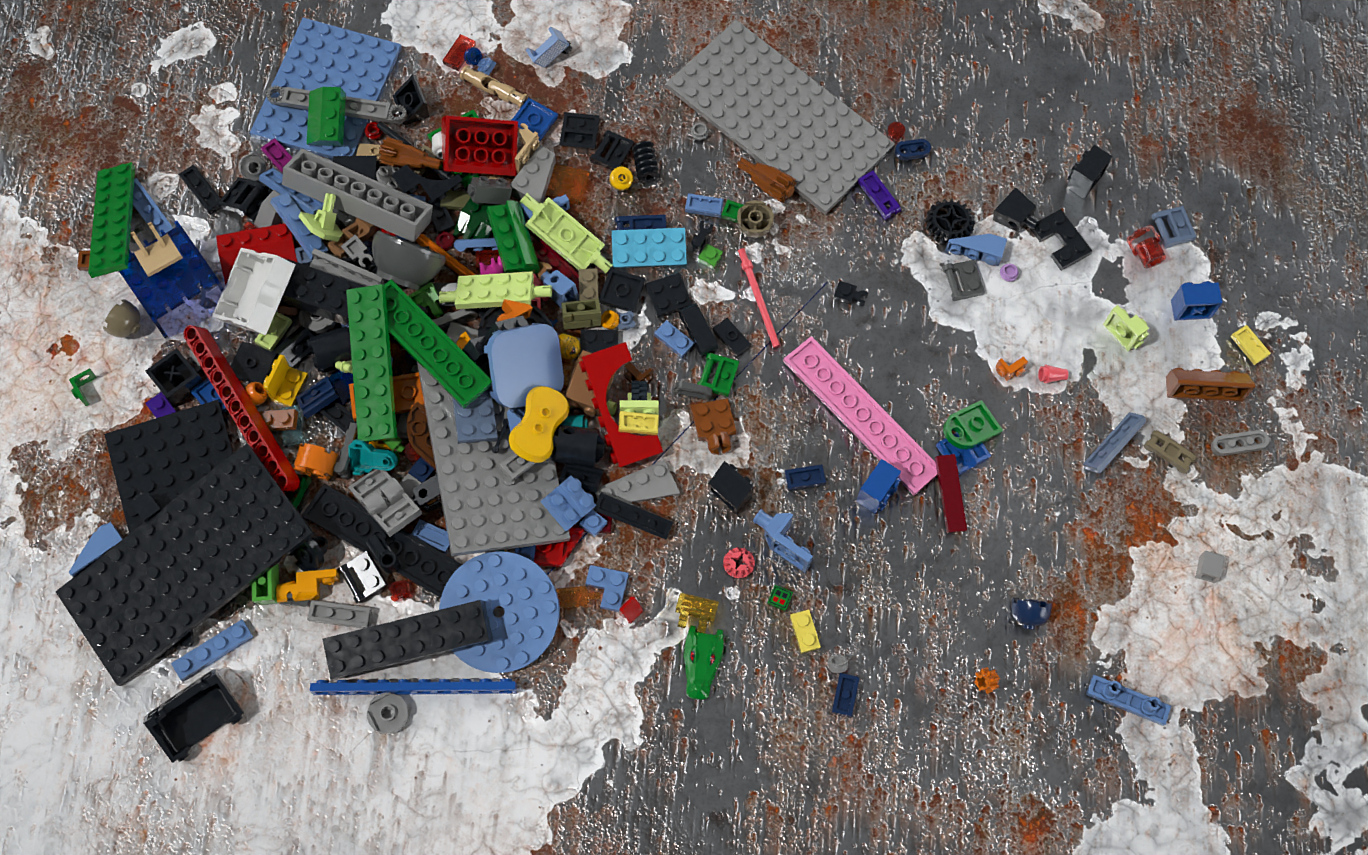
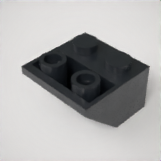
M724 461L708 483V490L737 515L752 499L754 486L748 477H743L738 473V469L733 464H728Z

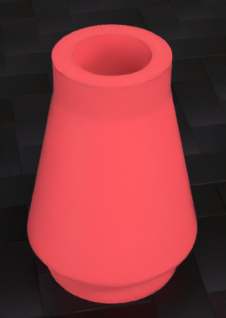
M1044 365L1039 368L1038 377L1044 383L1067 380L1068 370Z

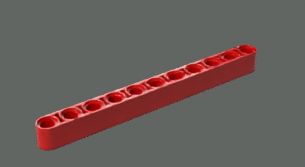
M188 325L183 333L184 339L245 440L283 491L297 490L300 484L299 477L212 335L206 328Z

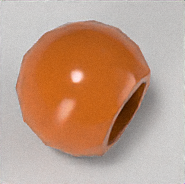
M251 382L245 386L244 389L255 406L261 405L266 401L268 394L262 383Z

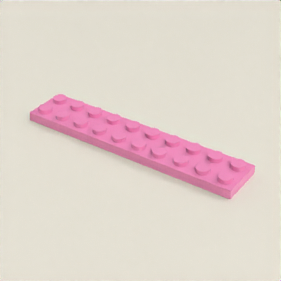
M812 336L783 359V362L879 461L883 459L901 471L899 476L901 483L913 496L938 476L936 462Z

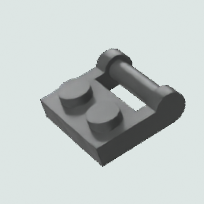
M974 260L955 264L948 263L942 266L952 291L951 297L953 301L984 295L985 291ZM957 271L963 291H959L953 272Z

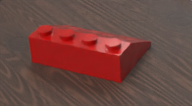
M449 115L442 117L441 134L444 171L516 176L515 157L517 156L518 121Z
M285 223L216 236L225 286L241 248L254 250L258 253L273 254L285 260L289 259L298 262L295 248H297L296 238Z

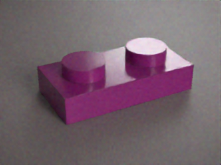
M275 138L260 148L262 153L283 174V167L293 157Z

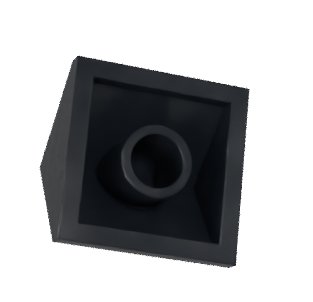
M412 74L393 95L395 104L401 105L406 109L407 119L403 122L404 125L430 117L427 103L416 75Z

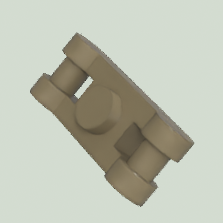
M1157 430L1152 432L1151 439L1147 440L1144 444L1146 450L1154 452L1175 466L1183 474L1189 471L1190 464H1193L1197 459L1192 452ZM1157 442L1162 443V447L1157 445ZM1179 456H1182L1184 460L1181 461L1180 459H1178Z

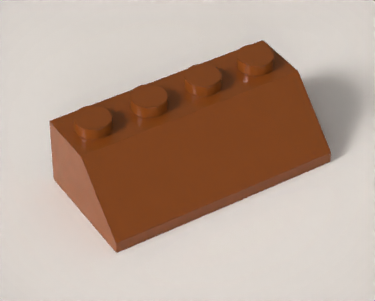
M1174 368L1166 376L1167 398L1243 402L1255 388V383L1250 376L1239 371L1222 372L1220 370L1203 371L1201 369L1184 370L1183 368Z

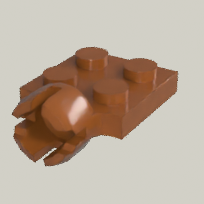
M728 398L691 405L690 409L698 441H706L709 451L713 455H719L718 448L720 446L722 454L730 451V436L736 435V428Z

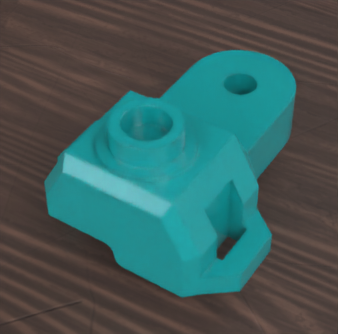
M355 439L348 446L351 470L354 471L353 475L362 476L365 472L369 473L373 469L389 471L396 467L398 463L395 453L389 450L375 449L373 445L367 444L364 440Z

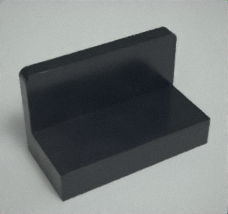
M301 326L275 347L273 351L278 355H284L289 366L293 367L311 352L307 340L313 337V334L309 329Z

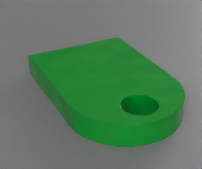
M982 400L951 414L943 426V432L948 442L959 449L973 448L1001 434L1003 431ZM952 431H956L959 437H955Z

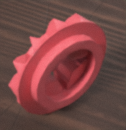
M736 547L729 550L724 556L723 565L725 571L730 576L744 578L752 573L755 560L752 553L746 548ZM742 556V562L745 564H740V566L736 569V562L734 561V559L738 560Z

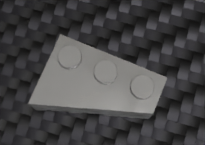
M540 145L511 182V196L521 201L526 193H529L538 203H544L556 167L555 153Z

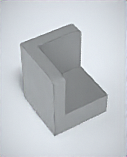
M1204 551L1199 557L1195 578L1216 583L1221 578L1225 557Z

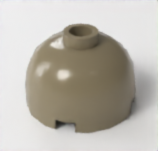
M748 201L738 210V227L746 236L751 238L763 237L772 228L774 220L773 210L766 206V203L763 201Z
M126 299L121 300L123 302L121 305L116 304L105 319V322L108 324L107 328L103 326V329L114 337H128L132 333L136 334L141 327V324H139L141 318L137 307Z

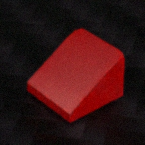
M631 596L619 609L620 616L629 624L643 612L642 607L634 596Z

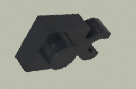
M839 280L833 299L851 305L853 300L857 305L864 306L865 301L861 300L860 297L867 298L868 292L864 290L858 292L856 291V285Z

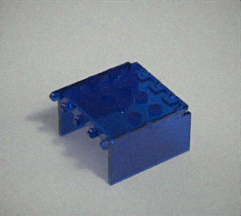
M178 221L174 222L176 227L167 233L163 229L159 232L162 235L160 237L166 234L169 235L183 257L182 259L148 277L134 252L132 253L129 249L128 269L119 271L165 339L168 336L157 320L168 313L167 307L174 310L185 303L182 299L186 296L188 301L202 293L199 289L201 286L204 290H207L216 285L221 293L224 290L221 282ZM146 239L143 240L145 244L144 248L157 242L158 240L155 239L150 243H148Z

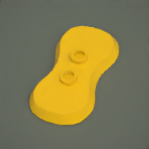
M537 386L527 394L525 415L509 435V445L512 451L519 457L530 462L540 463L551 456L555 430L569 414V403L560 392L546 386Z

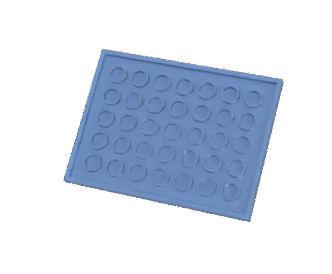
M302 18L271 86L309 91L320 87H341L348 97L379 101L402 47L399 43ZM275 92L271 97L277 98L280 96V93ZM266 97L250 131L251 137L268 142L275 138L282 146L296 150L304 149L318 156L333 160V156H356L358 143L362 142L365 128L371 120L345 116L343 146L307 145L308 110L274 105Z

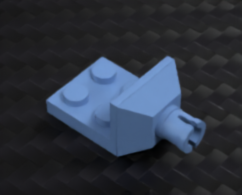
M761 509L756 514L753 522L765 530L764 536L769 549L806 573L813 557L811 552L803 546L800 548L791 537L785 535L791 527L793 514L779 513L773 517Z

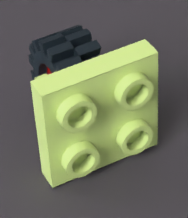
M632 381V393H628V400H620V411L659 415V400H651V393H647V381Z

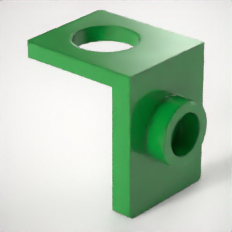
M90 368L69 379L73 386V389H71L72 394L76 399H80L85 406H88L89 403L80 387L97 378ZM89 375L88 378L80 380L83 376Z

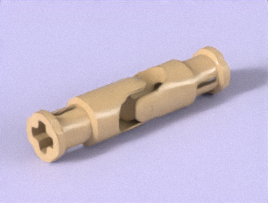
M468 65L464 66L460 72L461 80H467L473 86L492 95L496 94L501 100L518 105V108H521L528 99L527 94H521L515 88L500 83L485 73L476 72L470 69ZM487 82H489V84H488V86H489L488 89L485 88V84H486Z

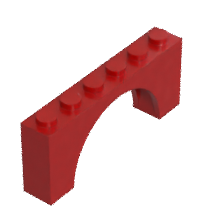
M626 342L580 357L581 361L578 363L581 372L586 373V387L588 391H592L594 397L591 399L595 410L598 409L600 414L597 417L601 428L604 427L606 445L611 446L613 452L610 454L613 465L617 464V467H622L662 453L663 450L658 435H634L628 432H619V426L612 419L607 408L606 391L612 375L622 365L632 361Z

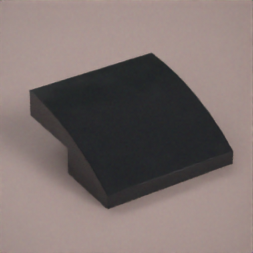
M564 112L560 146L596 149L600 116Z

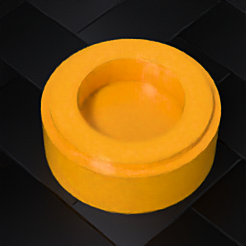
M612 310L605 311L601 316V325L608 330L616 328L620 320L619 315Z

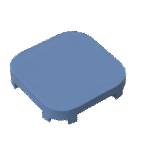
M532 323V325L503 331L498 330L492 333L493 335L490 337L487 346L484 345V353H488L493 390L489 392L491 398H494L498 404L508 408L526 406L527 394L537 386H546L561 392L564 385V374L559 338L553 327L547 324Z

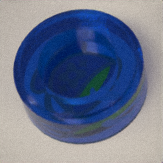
M476 47L468 48L464 53V59L468 65H478L482 59V53Z

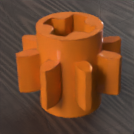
M985 667L975 673L977 677L974 683L979 688V691L985 690L988 694L999 688L998 682L1000 677L995 669L989 671V668Z

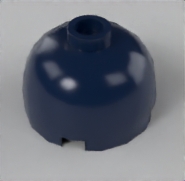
M1012 598L1011 612L1013 618L1023 624V628L1035 630V626H1042L1050 618L1052 603L1047 604L1044 601Z

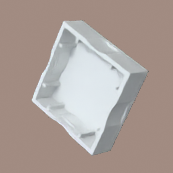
M241 248L212 317L232 326L266 335L296 264L277 255L258 253L254 250Z

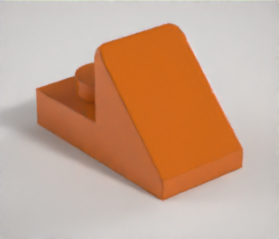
M504 299L502 310L505 313L497 318V322L522 315L527 319L530 317L533 307L529 304Z

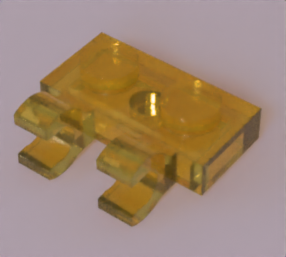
M680 593L675 612L680 613L677 627L686 628L688 616L700 618L697 632L705 633L708 620H715L719 602Z

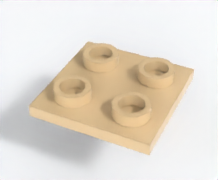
M525 123L520 124L524 128L523 130L518 128V133L521 135L519 141L522 143L523 148L515 157L517 174L540 146L538 133H532Z
M151 222L148 225L158 241L144 248L135 232H131L132 237L140 248L134 254L148 277L183 258L169 235L166 234L160 237Z

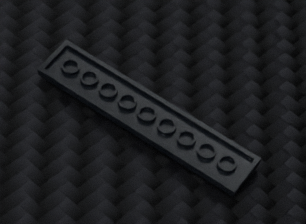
M325 483L302 514L303 518L360 552L369 551L375 561L377 559L366 545V542L374 534L380 533L399 560L400 566L396 573L441 599L443 590L450 577L462 565L403 529L389 537L361 504ZM388 559L385 565L391 564L393 559Z

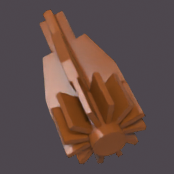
M386 137V140L384 139L383 144L380 145L379 154L381 156L379 160H381L380 163L394 167L408 164L411 168L425 169L427 166L439 170L442 169L443 160L429 157L428 153L413 146L403 144L401 140Z
M744 158L738 161V168L751 175L750 179L759 188L779 202L784 203L794 193V186L797 182L790 175L783 173L775 167L759 162L755 165Z

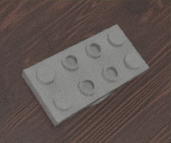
M373 469L348 487L389 537L422 514L419 507L404 492L398 481L394 477L392 478L385 470Z

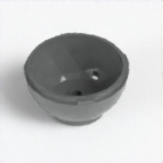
M377 231L374 234L372 253L377 267L376 275L386 280L392 279L399 285L419 291L421 285L431 281L446 262L444 255L381 231Z

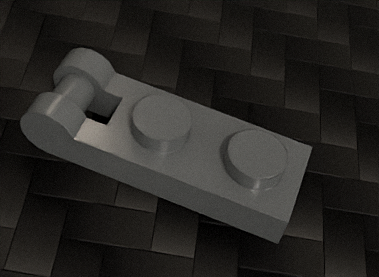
M351 422L349 429L345 433L344 446L340 450V460L334 465V471L344 480L349 479L353 472L351 470L348 446L353 440L358 439L357 423Z

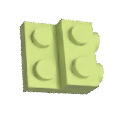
M1118 305L1111 310L1103 324L1127 351H1130L1132 348L1138 349L1144 343L1143 340L1149 336L1147 323L1137 315L1130 318L1128 313Z

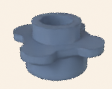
M632 311L617 313L620 318L617 326L618 329L628 330L635 327V322L633 321L634 313Z

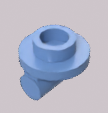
M483 58L478 63V71L489 76L496 62L491 58Z

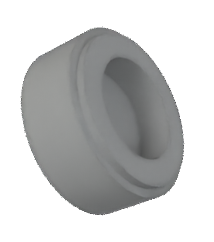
M833 655L828 659V669L833 673H842L848 669V659L843 655Z

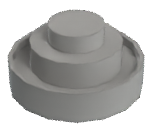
M247 154L240 159L238 169L243 178L256 181L259 180L260 174L266 172V163L262 157L256 154Z

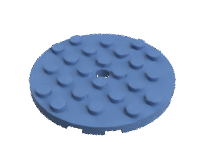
M497 551L481 554L461 565L446 583L441 596L439 610L477 600L485 601L493 641L452 650L460 660L469 666L490 673L516 671L537 660L553 641L560 617L558 595L546 572L530 559L511 552ZM497 606L504 608L505 613L501 618H497L494 615V610Z

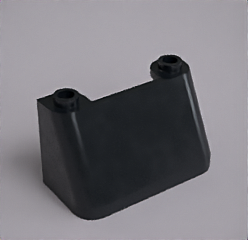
M213 669L149 712L144 717L143 724L171 762L174 763L176 760L181 762L189 756L188 751L193 745L225 723L234 725L243 718L241 715L244 714V711L216 669Z

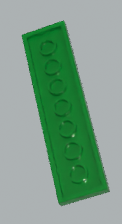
M132 162L103 169L97 173L88 274L91 278L128 269L135 166Z
M392 279L384 284L389 333L463 409L466 408L492 386V380Z
M378 284L346 290L358 440L372 442L397 438L385 285Z

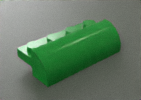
M507 200L505 205L488 206L486 211L504 272L539 273V263L529 230L525 226L526 220L521 204L517 201Z

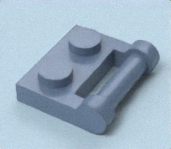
M1184 206L1156 212L1151 215L1161 234L1162 244L1165 249L1196 239V234ZM1164 218L1167 219L1174 238H1170L1163 222Z

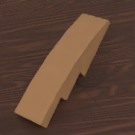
M356 217L355 223L342 230L343 235L338 242L330 241L327 248L341 259L347 255L341 246L350 238L356 235L364 242L381 228Z

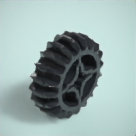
M953 198L949 202L946 199L942 203L937 201L936 205L931 206L925 219L927 224L926 230H929V236H934V241L939 239L940 245L943 242L948 244L949 239L969 237L973 233L975 226L974 214H971V208L966 209V203L961 205L960 200L956 203L953 201Z

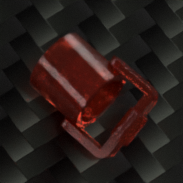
M1153 225L1141 227L1127 237V243L1134 256L1138 255L1144 268L1154 267L1166 259V255L1160 245L1162 240ZM1152 229L1155 237L1141 241L1134 248L1131 241Z

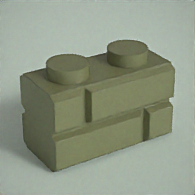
M599 299L561 303L564 330L601 326Z

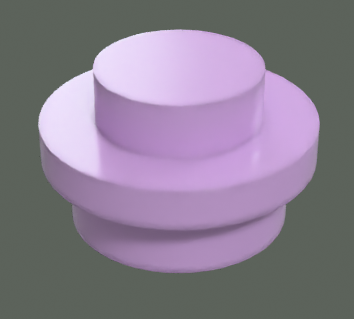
M1009 263L1001 267L1000 276L1003 280L1011 282L1018 277L1019 272L1014 264Z

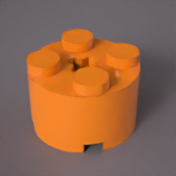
M301 443L293 467L301 475H309L311 477V474L318 476L320 480L329 481L332 477L338 454L332 450L329 454L324 447L307 443L303 445Z

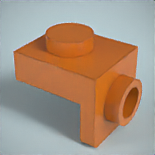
M1023 356L1008 366L1001 358L995 367L997 373L1008 381L1015 375L1016 377L1021 376L1026 371L1025 367L1028 361Z

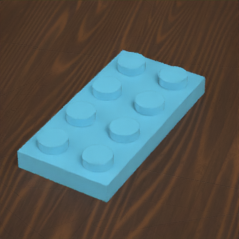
M685 228L612 230L613 268L687 265Z

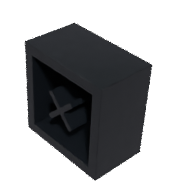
M1095 144L1090 150L1086 149L1081 157V161H1077L1071 169L1072 172L1067 178L1069 183L1066 188L1085 199L1104 175L1113 156Z
M177 348L145 370L172 406H175L190 395V391L203 382L199 374Z

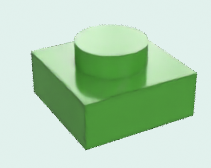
M706 244L698 257V262L714 269L722 257L723 251Z

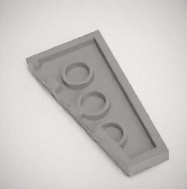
M665 460L598 488L597 493L594 492L597 500L602 491L629 503H639L650 499H663L668 496H680L679 489Z

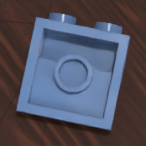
M572 476L568 477L540 501L565 532L596 506L593 496L586 493L581 488V482Z

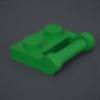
M707 353L706 364L701 379L697 384L711 388L712 393L729 397L739 367V361ZM718 363L712 384L707 383L713 364Z

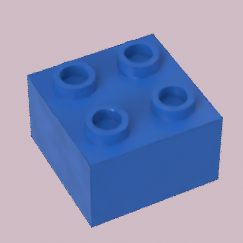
M1205 281L1199 284H1193L1192 282L1181 284L1171 299L1174 321L1211 319L1223 303L1219 282Z
M881 459L861 487L856 502L874 514L879 509L883 510L888 503L889 497L893 496L899 487L901 471Z

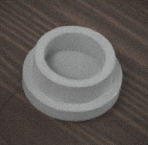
M696 123L691 128V136L694 139L704 140L707 138L709 130L705 124Z

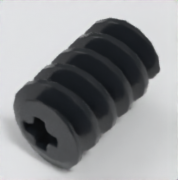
M641 141L632 148L637 178L642 182H653L660 178L656 155L654 154V143L651 141Z

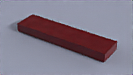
M955 454L936 456L935 462L947 533L967 531L956 456Z

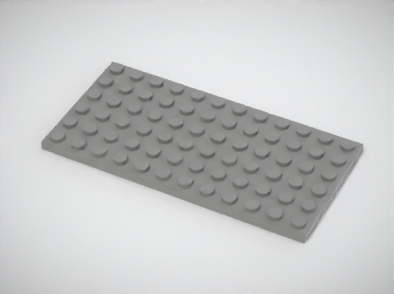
M737 20L665 83V87L759 163L775 167L795 178L797 184L794 186V191L824 215L858 183V178L869 173L895 147L893 141Z
M478 334L469 335L471 339L478 338ZM451 336L449 338L456 344L460 336ZM488 359L484 365L478 367L491 379ZM417 362L451 557L569 541V530L565 532L540 502L559 486L555 463L552 461L553 453L547 460L536 463L511 482L499 468L502 462L514 454L509 445V426L505 430L499 445L500 450L497 454L492 452V448L496 445L497 441L458 444L452 396ZM492 398L497 436L499 437L503 427L502 422L504 419H508L507 411L511 408L498 404ZM526 406L518 407L525 412Z

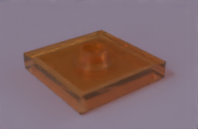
M555 164L547 188L546 198L554 199L566 194L569 203L581 205L590 177V171Z

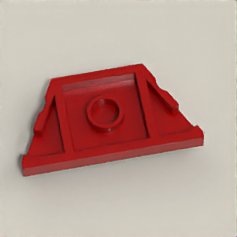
M570 528L569 541L536 545L534 562L539 566L563 567L584 534V528Z

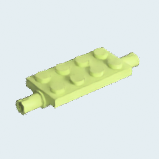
M526 193L521 199L520 203L533 212V216L525 226L576 269H586L590 263H594L606 274L613 264L600 255V251L605 244L549 197L544 203H538L529 193Z
M533 272L458 276L457 289L455 291H440L439 302L441 304L455 302L456 309L502 307L504 299L531 305V300L535 299V297H552V286H535L533 284Z

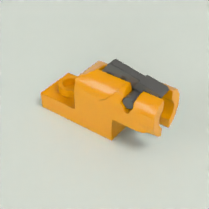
M337 569L296 572V583L291 581L277 584V602L283 606L306 607L311 600L315 601L320 598V583L323 585H333L334 582H340V575Z

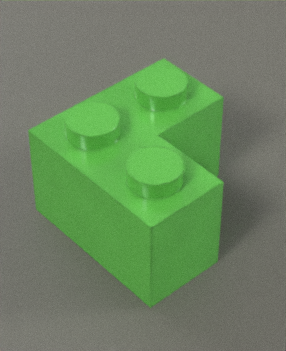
M276 564L248 586H252V602L258 605L279 603L276 598V587L279 584V564Z

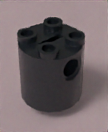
M348 326L310 337L307 340L310 351L315 355L312 360L318 373L337 369L335 367L337 361H352Z
M559 425L553 440L555 451H553L552 461L554 463L595 467L596 463L604 457L606 441L599 434V429Z

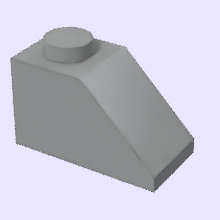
M275 190L262 202L254 223L256 228L277 225L282 222V218L270 203L271 198L281 195Z

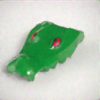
M689 626L683 656L687 678L686 695L692 699L704 700L709 697L711 683L715 678L716 671L723 657L724 631L722 629H717L716 635L698 633L696 632V626Z

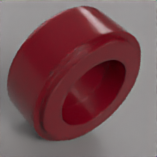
M442 232L438 234L436 244L445 251H449L454 247L455 240L451 233Z

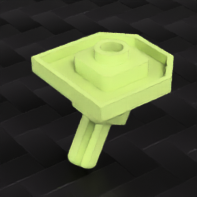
M326 193L322 210L318 209L316 215L300 212L298 217L311 233L322 239L338 242L343 232L335 224L337 214L333 213L336 195Z

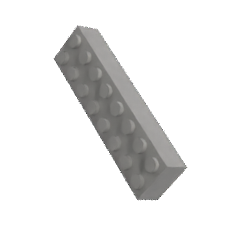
M301 149L283 167L282 185L323 203L326 193L336 195L334 208L411 242H414L431 222L433 205L304 149Z

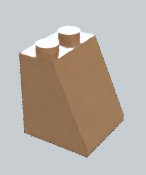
M583 350L575 362L564 397L569 403V408H578L588 415L598 416L599 411L594 409L591 401L594 398L592 391H588L585 380H587L586 373L581 372L578 363L581 361L580 357L591 354ZM615 373L612 375L608 383L606 397L609 392Z

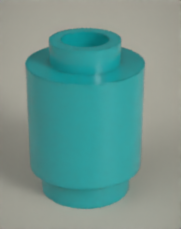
M568 415L560 425L588 428V419H585L584 415Z

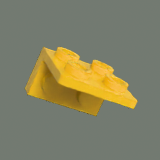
M280 354L278 359H275L272 364L270 375L266 376L264 380V389L272 402L293 409L297 401L296 397L300 395L309 375L306 372L290 367L285 356Z

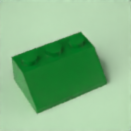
M320 87L309 92L307 145L343 146L346 93L341 87Z

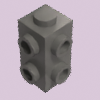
M472 177L471 184L468 185V195L476 204L505 205L506 201L510 200L512 188L508 181L503 178Z

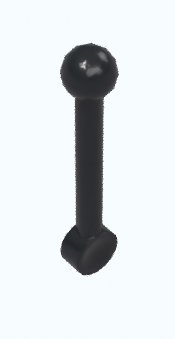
M507 418L503 420L502 430L496 445L492 448V452L495 454L499 452V445L506 428L509 426Z

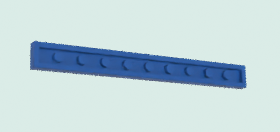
M486 678L480 679L479 682H471V679H459V682H451L450 679H439V682H431L429 679H419L418 682H410L408 679H400L398 682L380 679L378 683H370L369 680L364 679L357 680V683H349V680H337V683H329L328 680H317L316 683H310V692L313 695H379L385 692L396 695L517 694V685L515 681L509 678L500 679V682H492V679Z

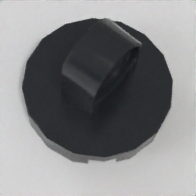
M322 536L309 538L290 553L291 556H295L297 567L304 572L319 570L323 567V555L327 552L328 540Z

